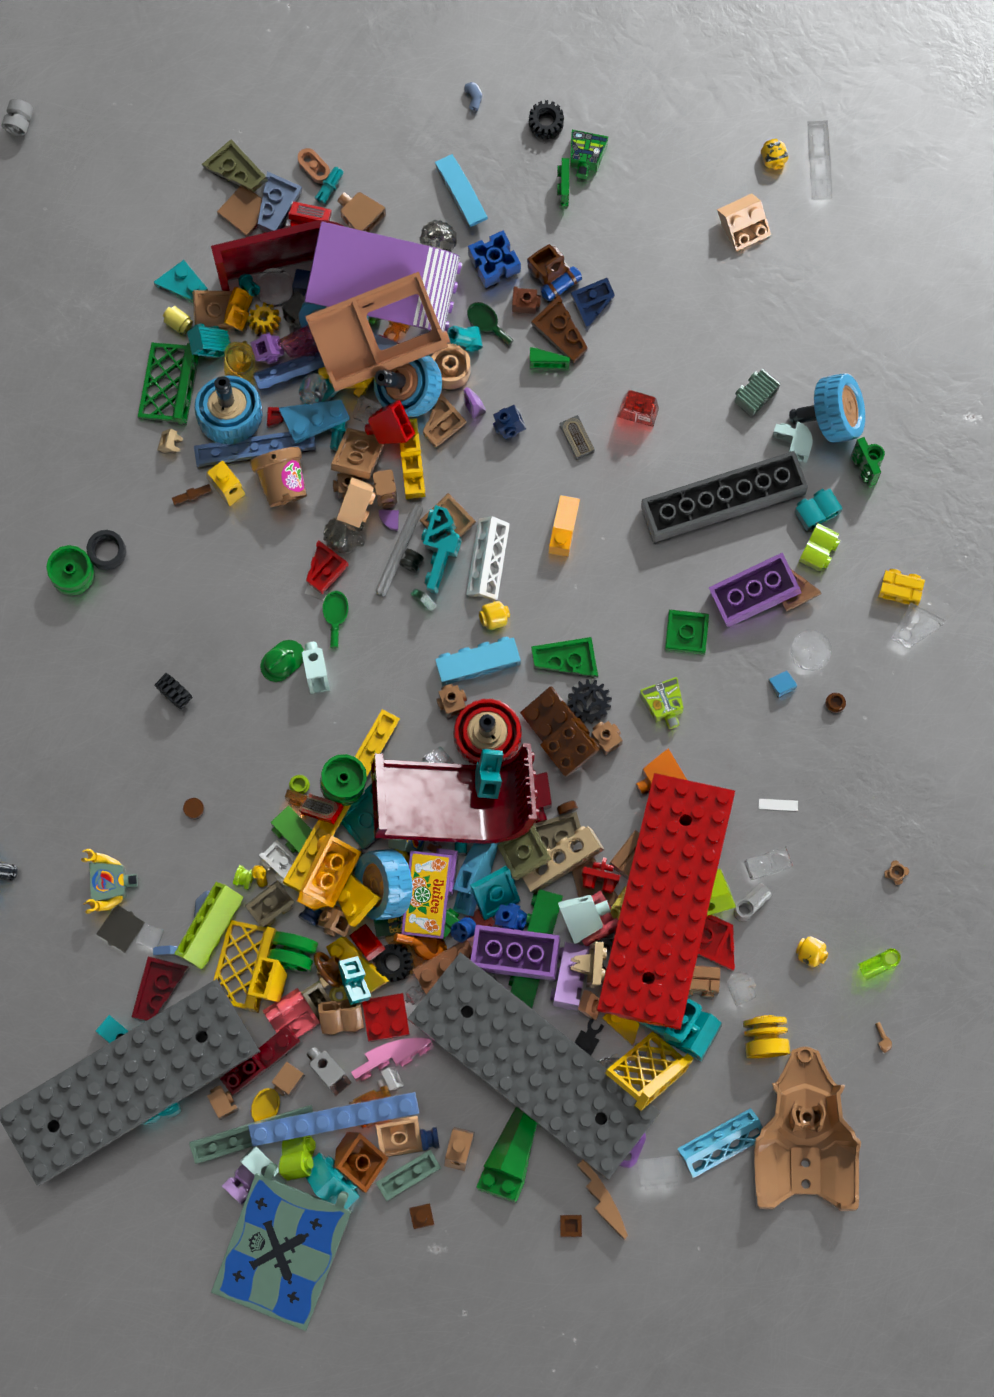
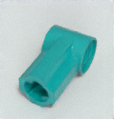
M452 326L448 328L447 334L451 344L464 346L468 352L478 351L483 348L479 327L462 328Z

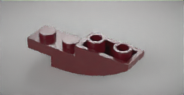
M286 1025L258 1048L260 1050L258 1054L231 1069L220 1080L233 1096L284 1058L291 1049L300 1043V1040L290 1027Z

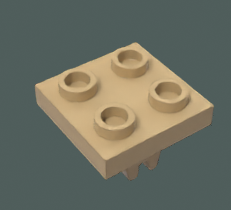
M594 942L589 945V954L571 958V962H576V964L571 966L570 970L587 975L586 987L595 988L601 985V981L604 982L605 969H602V962L606 960L607 948H603L604 942Z

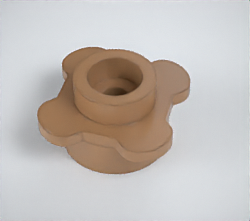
M897 860L891 862L889 870L884 872L886 878L892 879L896 885H900L903 882L904 876L909 874V869Z

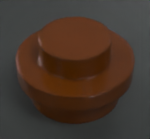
M831 693L826 698V708L832 713L843 711L846 706L845 697L840 693Z

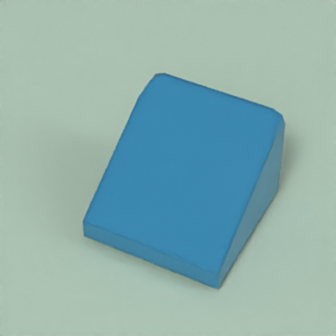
M788 671L769 679L777 697L797 688L796 682Z

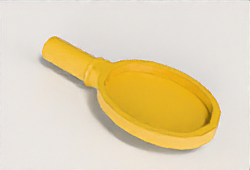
M265 1088L257 1093L251 1104V1116L254 1122L276 1116L280 1106L279 1094L272 1088Z

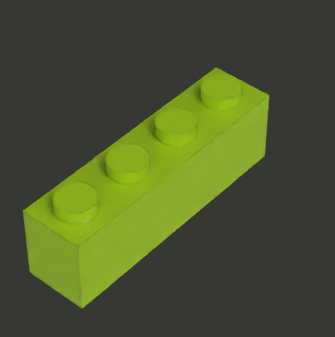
M215 882L174 954L192 966L203 969L208 963L212 951L219 944L224 930L229 927L235 911L240 908L243 896L228 886Z

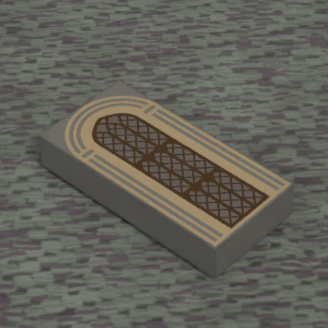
M578 415L560 422V427L576 460L595 452Z

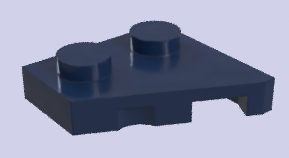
M608 278L571 292L572 299L585 328L592 324L615 297Z

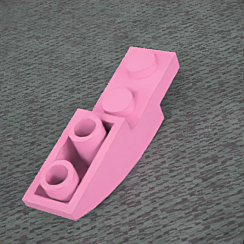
M407 1038L376 1047L365 1053L368 1062L353 1070L351 1074L356 1081L360 1079L363 1082L372 1076V1071L377 1068L380 1071L389 1066L390 1060H393L396 1067L400 1064L403 1067L412 1061L411 1057L419 1053L421 1056L428 1052L432 1041L430 1038Z

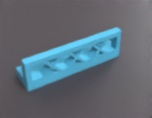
M750 1108L679 1147L678 1151L694 1178L754 1145L755 1139L760 1135L763 1127L757 1115ZM758 1128L759 1134L748 1137L750 1131ZM740 1140L737 1146L730 1147L732 1141ZM722 1150L719 1156L711 1157L714 1151ZM699 1159L703 1160L701 1166L693 1168L692 1163Z

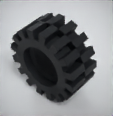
M545 100V104H542V101H540L538 106L536 104L533 105L529 115L531 132H535L537 137L541 135V139H544V136L551 139V135L556 137L557 132L560 134L564 125L563 110H560V106L558 104L555 106L553 101L551 104H548V100ZM543 114H549L554 118V121L551 125H542L539 122V117Z
M167 673L154 685L161 694L181 710L193 698L185 687Z
M401 944L384 945L385 950L373 959L376 970L382 976H385L389 982L405 979L413 968L411 966L413 959H410L412 954L411 952L408 953V949L402 947L403 945ZM390 955H396L400 960V966L396 971L388 969L386 965V959Z

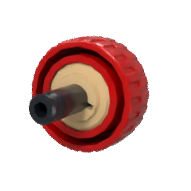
M481 699L473 701L461 710L455 721L453 737L458 753L470 765H476L480 761L482 749L503 751L502 762L514 757L517 753L522 739V729L518 716H516V713L510 706L499 700Z

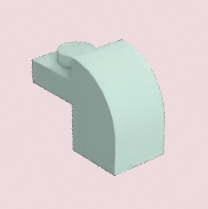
M797 422L795 429L785 423L776 424L772 437L791 442L789 452L795 451L797 459L807 463L813 441L810 430L800 422Z

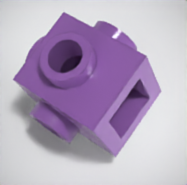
M270 333L259 336V339L250 342L256 361L272 364L277 362L279 357L285 355L283 343L279 336H272Z

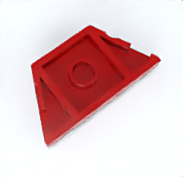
M708 915L698 952L699 956L731 971L735 969L733 924L716 916Z

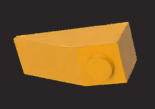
M560 495L549 553L569 557L580 499Z

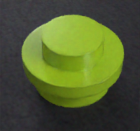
M296 775L289 782V788L295 795H304L310 787L309 780L303 775Z

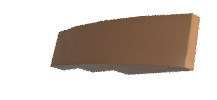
M582 1160L577 1164V1167L591 1181L585 1188L600 1202L594 1210L625 1240L628 1235L610 1193L598 1175Z

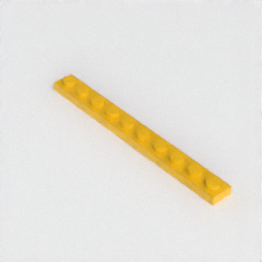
M383 709L355 755L363 763L367 777L371 772V761L375 753H382L400 721V718ZM351 805L343 806L344 808L334 824L321 820L317 821L285 876L283 884L300 892L318 853V840L327 834L335 835Z

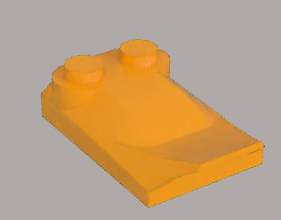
M330 834L324 835L318 840V853L304 880L297 902L314 911L323 907L333 908L362 853Z

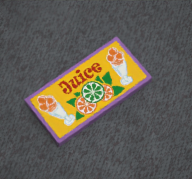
M410 851L409 869L413 890L410 906L403 915L402 934L444 938L453 855Z

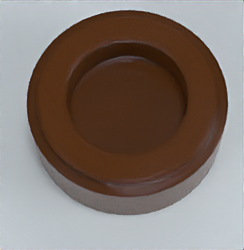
M190 798L185 801L183 811L188 818L198 819L204 813V805L198 798Z
M568 801L558 806L557 812L559 816L577 810L576 801Z

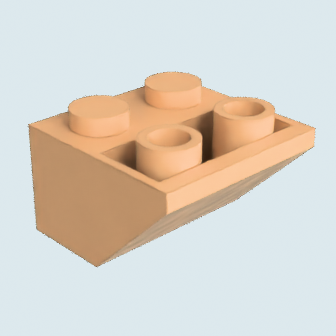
M752 193L717 209L722 227L736 251L771 235L762 202Z

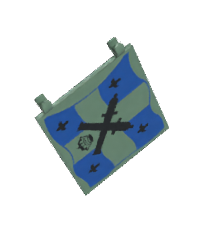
M270 1163L266 1168L264 1176L258 1173L255 1174L211 1293L306 1331L352 1212L344 1208L349 1194L342 1191L337 1198L336 1204L322 1200L273 1180L278 1166L277 1164Z

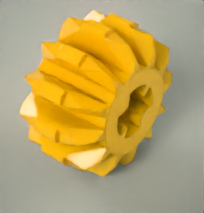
M263 302L262 307L256 304V310L250 309L249 313L251 316L247 317L248 322H250L249 328L251 330L255 329L256 335L262 332V335L266 334V332L273 335V329L278 330V323L281 322L279 310H274L273 304L268 307L265 302Z

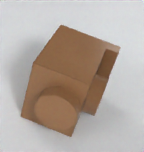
M221 1085L211 1089V1094L207 1095L220 1120L239 1110L236 1105H231L234 1100L230 1092H225Z

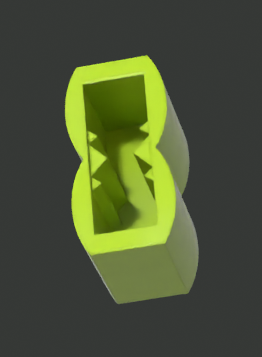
M817 523L799 562L821 572L823 567L827 569L832 559L829 557L831 550L836 551L841 541L837 539L839 533Z
M310 1135L283 1140L282 1156L279 1162L280 1175L287 1181L310 1176L314 1166L312 1156L316 1149L315 1140Z

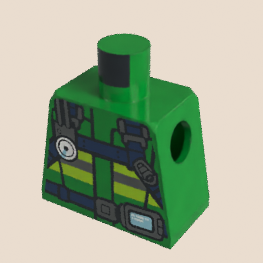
M572 129L570 166L577 168L576 176L578 178L586 179L589 171H598L608 146L609 136Z

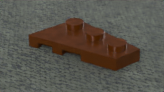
M560 295L531 321V324L566 357H570V361L573 364L588 350L568 310H566L562 303Z

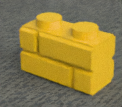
M897 569L885 570L878 597L918 607L925 580L921 579V576L917 574H909L907 576L901 574V571Z

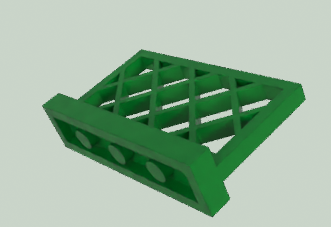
M151 342L138 411L139 419L177 422L179 425H187L199 360L198 355H192L190 343L179 345ZM156 349H164L167 352L159 360L155 357ZM178 350L184 351V356L176 362L172 355ZM171 357L174 364L165 370L161 363ZM159 365L164 372L154 379L151 375L152 370ZM178 367L181 370L180 376L172 380L169 373ZM167 375L171 382L162 389L157 382ZM156 384L160 391L150 397L148 390ZM175 386L177 394L169 399L165 392ZM164 394L168 401L158 408L154 400ZM153 403L156 410L151 414H144L145 407ZM171 404L174 408L173 415H164L161 411Z

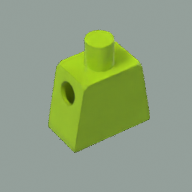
M721 869L717 870L707 916L736 907Z

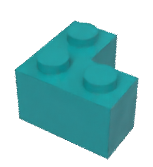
M319 1152L313 1158L314 1166L310 1176L306 1177L314 1193L322 1200L336 1204L339 1194L342 1191L347 1192L349 1196L344 1208L348 1209L360 1197L356 1190L357 1186L349 1179H345L344 1175L335 1168V1160L331 1156L325 1157Z

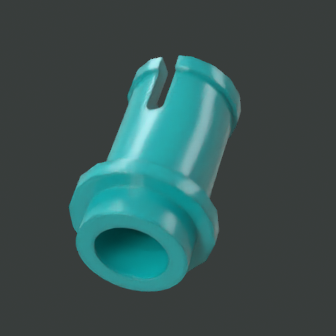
M242 274L239 277V286L245 289L251 296L260 293V286L253 281V277L250 274Z

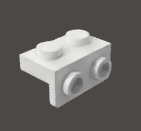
M276 840L264 853L261 852L259 854L261 859L259 863L267 871L272 869L276 873L274 877L284 885L283 880L296 857Z

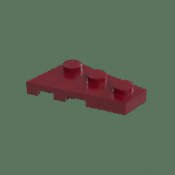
M148 956L131 1017L147 1021L159 1014L189 966Z

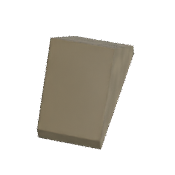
M317 981L301 993L320 1021L318 1004L331 1001L321 983Z

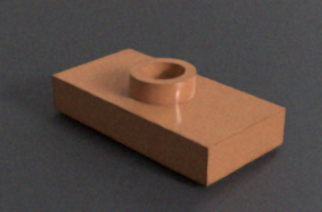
M584 990L578 1010L589 1019L597 1021L599 1015L597 1007L600 998L591 991Z

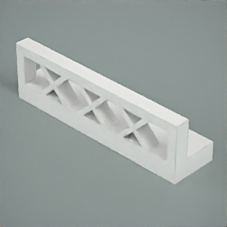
M493 516L479 518L467 596H482L493 601L498 599L510 523ZM497 525L502 526L500 536L496 532ZM495 543L498 547V554L496 556L493 551V545ZM491 563L495 566V573L493 575L490 571ZM488 582L492 586V593L486 592Z

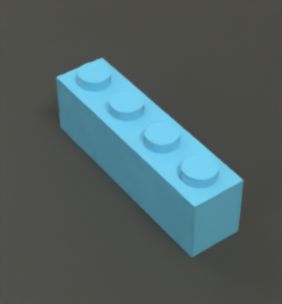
M502 637L492 644L484 642L473 649L469 647L458 650V653L452 655L444 653L435 659L442 687L521 665L515 639H509V637Z

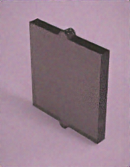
M117 905L96 935L107 941L109 946L113 945L125 953L145 922L133 915L132 911L128 912Z

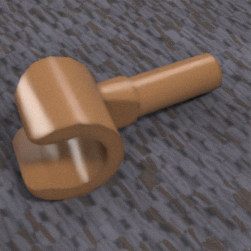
M878 1022L875 1025L882 1038L878 1046L883 1053H886L892 1048V1041L886 1036L881 1023Z

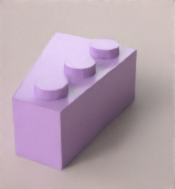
M565 942L564 947H560L558 959L562 961L560 968L557 967L555 980H558L557 987L552 988L550 1000L554 1001L553 1006L578 1011L585 974L570 970V967L576 964V962H571V958L589 954V946Z

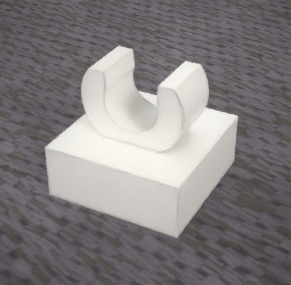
M396 1067L381 1071L384 1078L377 1081L379 1089L389 1087V1090L392 1091L404 1086Z

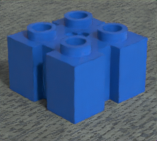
M504 230L489 236V242L485 244L483 240H480L468 246V256L474 268L478 267V275L485 288L498 283L499 277L505 275L507 279L521 272V263L515 251L510 252V241Z

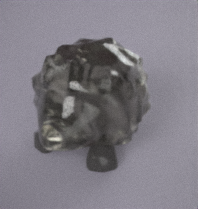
M442 220L428 222L423 226L422 234L419 237L421 244L452 252L457 244L456 231L447 222H442Z
M337 517L333 518L325 525L323 540L327 542V546L331 547L332 550L338 553L349 554L354 548L364 546L365 541L359 533L363 531L364 526L361 524L360 528L337 520Z

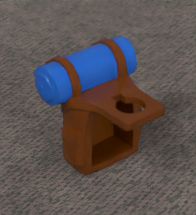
M550 244L527 258L528 270L535 278L541 280L543 286L540 288V292L548 302L556 299L560 294L577 285L582 280L581 272L574 266L569 267L564 261L563 254Z

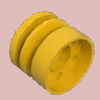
M764 1015L743 1021L744 1028H753V1030L744 1031V1036L754 1037L753 1041L745 1043L746 1058L759 1059L789 1055V1040L779 1038V1035L788 1032V1028L778 1027L787 1024V1018Z

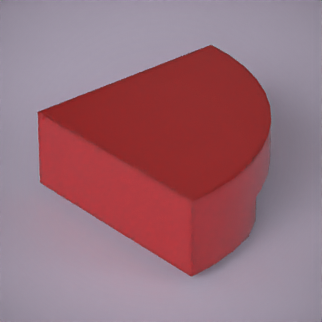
M268 407L267 428L280 425L284 419L279 411V407Z

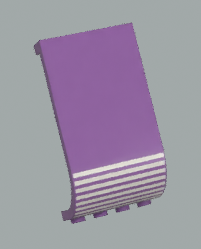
M321 222L304 303L330 307L419 271L442 332L448 331L449 321L446 320L448 313H451L454 302L451 301L452 293L455 294L458 282H455L456 274H460L462 263L459 262V255L446 250ZM417 294L367 314L369 317L431 330L424 307Z

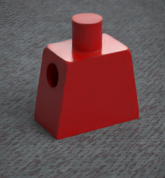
M400 400L375 411L368 418L369 423L364 427L366 434H374L380 444L406 443L415 434Z

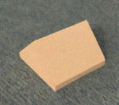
M418 1116L375 1123L380 1151L387 1157L423 1151Z

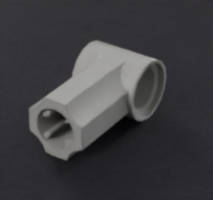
M759 883L737 903L734 909L735 918L741 922L748 921L772 897L770 890L765 885ZM739 907H747L749 914H741Z

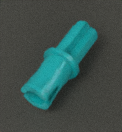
M339 167L332 169L326 181L323 180V185L315 196V200L319 203L322 202L324 205L326 204L331 193L336 191V185L344 174L342 169Z
M346 422L330 429L332 432L331 450H338L346 432Z

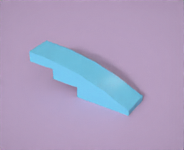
M453 154L436 161V168L443 177L456 206L469 226L472 227L487 220L488 217Z

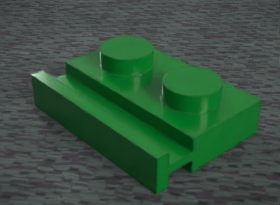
M562 158L561 165H557V177H561V183H557V195H561V206H569V158Z

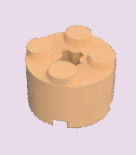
M447 344V348L437 351L431 356L441 371L442 388L444 389L460 388L467 383L470 377V357L466 351L456 344Z

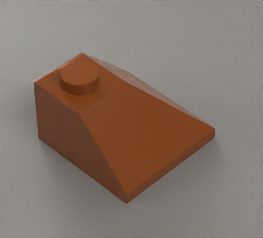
M347 1132L336 1148L335 1168L363 1193H366L389 1158L361 1133Z

